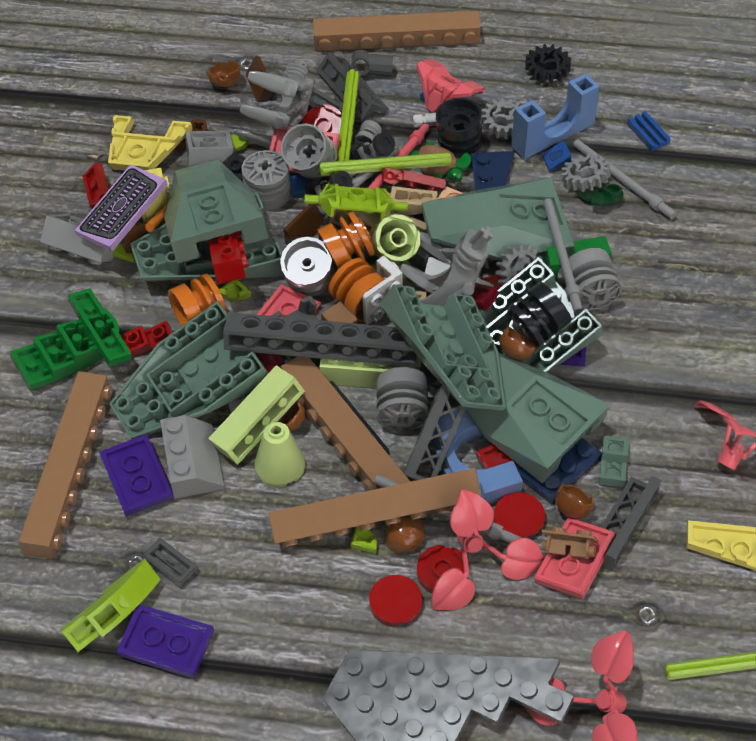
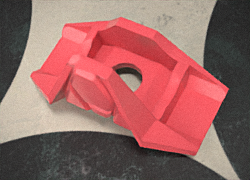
M433 59L420 61L416 66L423 86L426 108L432 113H436L438 107L449 99L470 97L473 94H483L485 91V87L474 81H461L451 76L444 65Z

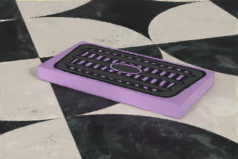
M130 164L74 230L75 233L81 238L113 251L168 185L166 179Z

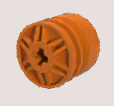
M353 211L347 213L351 224L347 225L342 216L339 218L342 229L337 230L331 222L317 229L338 269L350 261L353 254L365 260L361 251L364 248L370 257L376 254L373 248V240L367 228Z
M351 259L342 265L332 277L329 284V294L337 302H341L357 318V321L363 322V295L385 280V278L381 274L376 273L374 268L369 266L368 262L364 259Z
M208 274L199 276V280L196 278L192 279L190 282L191 290L185 284L168 290L172 310L181 327L217 301L226 311L222 294Z

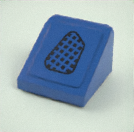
M564 141L542 154L549 172L564 168L565 162L571 163V154Z

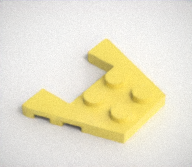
M114 115V128H112L111 132L113 138L112 143H110L108 159L110 169L125 171L130 164L143 170L155 169L185 138V131H192L191 122L172 121L165 136L129 133L134 124L132 117Z

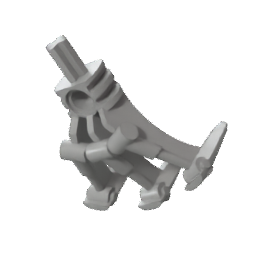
M300 59L299 62L289 63L283 73V77L271 73L249 71L247 78L249 81L269 91L281 94L282 102L273 110L241 105L240 112L273 127L264 135L237 129V136L270 149L274 128L287 130L288 126L294 127L300 121H303L315 83L314 78L307 76L308 69L307 65L303 64L304 60Z
M489 226L486 228L481 227L479 231L469 229L460 238L455 248L430 241L428 234L420 232V246L442 262L450 265L444 272L430 276L408 264H401L399 270L431 294L421 299V303L444 306L453 293L461 295H472L474 293L476 280L489 255L486 252L489 240L494 236L490 232L491 228Z

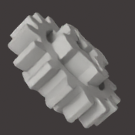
M501 98L500 102L492 100V105L487 103L485 109H482L483 130H488V135L496 134L497 139L500 136H504L505 139H508V135L512 136L515 108L520 106V102L513 104L512 99L505 102Z
M588 154L586 157L579 155V159L571 158V163L565 162V167L561 169L563 183H566L567 188L572 187L573 191H576L578 188L581 189V192H584L587 188L593 191V187L601 188V183H607V178L611 177L609 162H606V158L599 159V155L594 157L591 154Z
M514 244V248L507 247L508 254L501 253L500 256L503 261L496 264L500 267L496 275H501L498 283L505 285L538 257L541 260L543 257L536 256L538 250L531 249L530 245Z

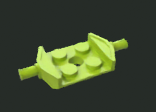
M326 184L323 191L319 192V196L304 195V204H318L329 217H334V209H339L343 212L354 210L367 214L379 212L381 221L388 217L393 210L403 212L408 210V202H394L385 188L380 189L379 187L370 189Z

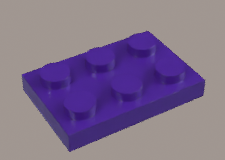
M147 434L99 452L125 517L174 498Z
M139 604L119 644L117 654L123 658L194 679L213 636L214 627Z

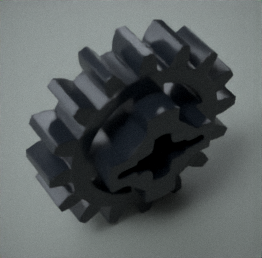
M543 44V48L535 46V51L529 50V55H526L525 70H528L529 76L534 75V80L540 78L542 83L546 80L553 83V80L556 79L560 82L561 78L567 77L568 72H570L571 57H568L567 51L562 52V47L556 49L554 44L551 47Z

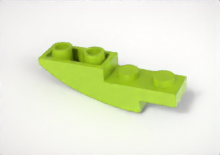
M144 558L102 591L103 596L60 629L76 651L79 652L99 635L104 637L125 619L148 596L161 579Z

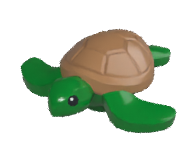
M428 141L425 146L420 148V151L409 153V155L450 153L451 164L449 166L421 169L425 173L431 174L432 177L441 179L447 177L454 182L462 181V171L467 170L471 163L470 154L464 153L460 159L456 160V157L450 151L443 147L435 146L432 141Z

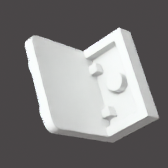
M385 256L377 260V273L381 274L385 280L363 295V318L367 325L380 320L385 314L379 303L393 284L403 286L402 272L396 263L390 262Z

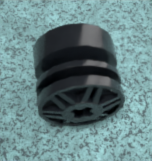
M452 98L438 107L436 111V128L439 147L447 149L455 157H462L464 153L471 155V153H475L480 149L483 143L482 113L479 105L471 99Z
M541 281L527 291L530 303L519 297L516 300L518 307L515 304H510L507 307V311L516 328L537 347L544 344L543 337L548 340L552 337L549 325L555 330L560 331L572 321L571 315L562 301Z

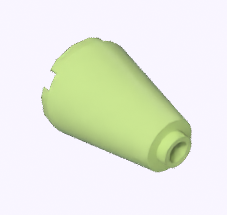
M397 214L381 220L372 236L373 248L376 253L374 256L378 258L385 256L388 260L394 262H402L411 258L420 246V232L413 224L414 222L404 215Z
M273 422L264 429L255 459V470L263 483L272 487H285L288 483L296 482L300 479L305 469V458L289 428L281 422Z

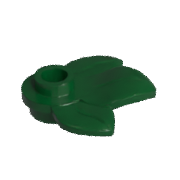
M608 182L601 183V188L593 187V191H578V195L583 200L591 201V204L598 206L617 203L624 196L621 186Z

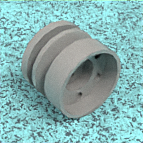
M305 123L292 127L284 135L281 143V155L285 163L305 178H322L323 176L320 175L319 171L320 163L337 160V149L333 141L315 125Z
M263 150L250 154L244 160L241 167L243 183L253 193L258 192L264 211L276 210L284 206L289 201L291 195L288 164L285 163L282 155L276 151Z
M589 248L581 250L569 258L575 283L580 288V301L583 310L604 308L619 297L622 292V285L617 273L614 271L610 256L605 250Z
M408 367L392 368L381 373L376 380L378 423L382 427L399 432L411 431L422 427L429 413L427 399L428 381L424 373Z

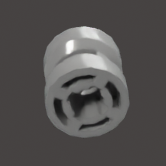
M364 121L354 142L361 140L373 143L375 135L382 133L381 126L375 121Z

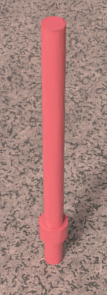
M423 124L418 130H415L410 135L409 141L395 157L407 156L415 146L420 145L426 133L430 130L429 125ZM382 172L368 188L374 189L375 187L380 188L382 186Z

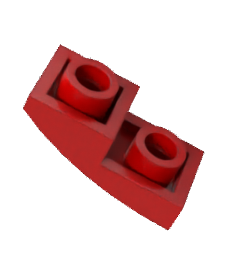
M166 320L147 330L141 325L120 336L133 356L150 353L159 342L173 332Z

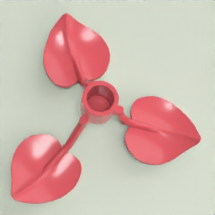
M698 401L694 408L713 410L723 417L722 420L728 424L724 443L721 447L723 450L717 461L735 470L741 458L745 460L748 454L756 448V442H754L743 452L745 447L739 444L742 436L750 435L756 439V432L746 426H741L732 415L716 405L706 401ZM733 429L737 437L735 441L731 440L729 442L731 430Z
M461 489L450 516V526L454 533H456L458 542L462 545L460 552L463 558L464 573L462 574L457 568H452L440 576L431 596V607L435 610H457L463 608L472 600L475 585L472 580L467 578L470 574L467 552L476 553L482 547H485L497 557L504 559L500 570L503 575L513 580H521L533 575L544 560L539 546L529 538L522 537L513 540L506 548V555L487 544L478 531L490 528L494 519L493 509L484 498L469 490Z
M622 631L602 638L595 644L592 650V667L595 672L604 675L603 681L609 689L601 690L595 699L574 697L573 702L596 704L601 711L608 712L602 717L603 724H599L594 728L592 741L638 740L635 723L629 716L621 714L627 705L626 697L622 692L617 691V686L610 682L611 680L615 683H622L629 677L632 671L634 648L630 632ZM553 678L550 685L565 691L563 682ZM525 707L531 717L539 724L550 726L558 723Z

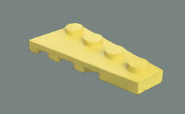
M688 520L687 549L756 571V527Z

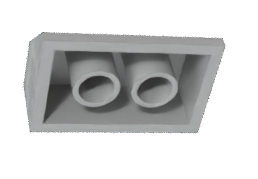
M70 214L46 215L40 242L47 244L49 249L68 251V255L75 258H81L82 256L89 258L88 262L96 265H102V262H109L114 258L113 251L77 236L74 230L84 219Z
M187 415L161 419L160 423L174 499L225 489L217 448L208 439L214 433L213 425Z

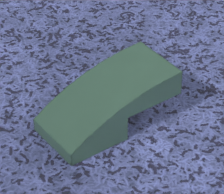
M604 435L599 485L625 488L629 450L628 438Z

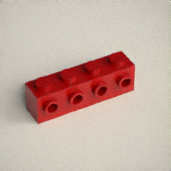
M241 231L208 240L217 283L221 284L246 278L244 268L249 267Z

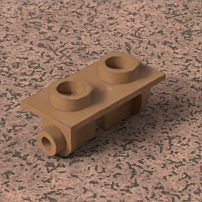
M551 527L550 530L542 529V533L547 537V540L542 541L541 549L546 551L547 554L565 556L567 546H571L570 556L586 559L595 557L596 547L592 546V543L599 544V541L595 536H592V532L576 530V534L567 533L566 529L560 527Z

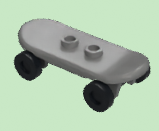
M382 132L375 135L373 143L361 140L351 143L350 159L393 157L399 152V148L395 146V140L391 134ZM338 171L331 175L329 182L326 179L322 180L319 178L310 180L306 184L305 191L308 195L319 196V192L323 191L326 184L360 188V185L371 178L374 172L348 174L345 171ZM319 206L318 209L321 212V214L326 215V213L321 209V206Z

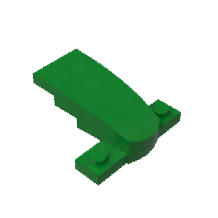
M91 288L68 294V302L80 320L56 325V332L34 337L32 345L10 351V358L29 391L75 374L104 358L108 367L131 360L132 353L120 336L116 318L101 306Z

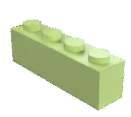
M332 359L320 360V371L326 379L341 386L376 388L378 376L386 370L397 367L420 370L419 367Z
M276 365L208 439L223 455L238 465L261 440L265 427L270 423L277 422L305 390L295 377Z

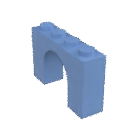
M587 74L570 81L564 107L556 117L545 123L546 112L534 100L515 108L512 147L526 159L595 123L600 86Z
M459 409L453 411L455 417ZM466 410L442 463L444 467L443 475L471 469L458 460L455 452L464 443L484 437ZM450 413L439 417L437 423L441 432L451 429L453 425ZM436 427L432 436L438 434ZM449 433L443 435L445 441ZM440 437L429 441L435 447L434 455L442 451L443 444ZM513 461L488 469H476L482 497L489 504L497 503L507 494L522 492L523 480Z

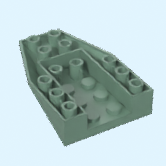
M219 159L174 172L164 219L177 263L199 258L196 243L242 231L245 244L268 238L264 217L254 193Z
M552 178L480 189L421 204L430 241L455 248L460 238L469 229L479 231L481 227L486 228L489 226L491 228L490 232L494 236L489 240L486 252L489 254L487 258L502 262L503 259L500 254H508L507 247L514 248V244L530 245L531 249H537L536 256H542V261L545 263L547 247H555L543 204L545 199L550 198L554 205L568 257L574 248Z
M256 192L254 195L265 221L264 207L258 192ZM266 221L267 239L245 244L241 231L249 267L244 268L246 278L284 276L280 262L282 252L278 242L273 241ZM166 224L130 243L142 281L192 280L195 278L199 280V276L203 274H208L213 280H217L208 240L196 243L199 258L181 263L176 262Z
M538 257L498 290L499 296L486 311L478 310L493 338L498 353L505 355L499 345L501 334L507 327H511L519 332L507 311V307L510 304H515L518 307L516 300L519 297L530 303L527 291L539 281L546 284L565 305L572 321L560 331L555 330L549 325L552 337L549 340L543 337L544 344L540 347L536 346L533 355L528 360L520 362L549 372L601 337L603 329L602 325L587 309L580 314H574L571 301L567 299L566 292L555 281L554 273Z
M393 284L379 305L422 363L462 407L503 411L506 405L498 350L473 297L453 293L444 306L424 304L420 302L414 287Z
M218 301L159 342L110 401V406L130 439L162 430L161 419L182 415L197 418L252 392L269 373L255 352L224 350L223 330L228 313Z
M498 353L506 408L500 411L466 407L465 410L487 440L543 483L559 467L561 458L585 433L590 435L605 420L611 404L545 371Z

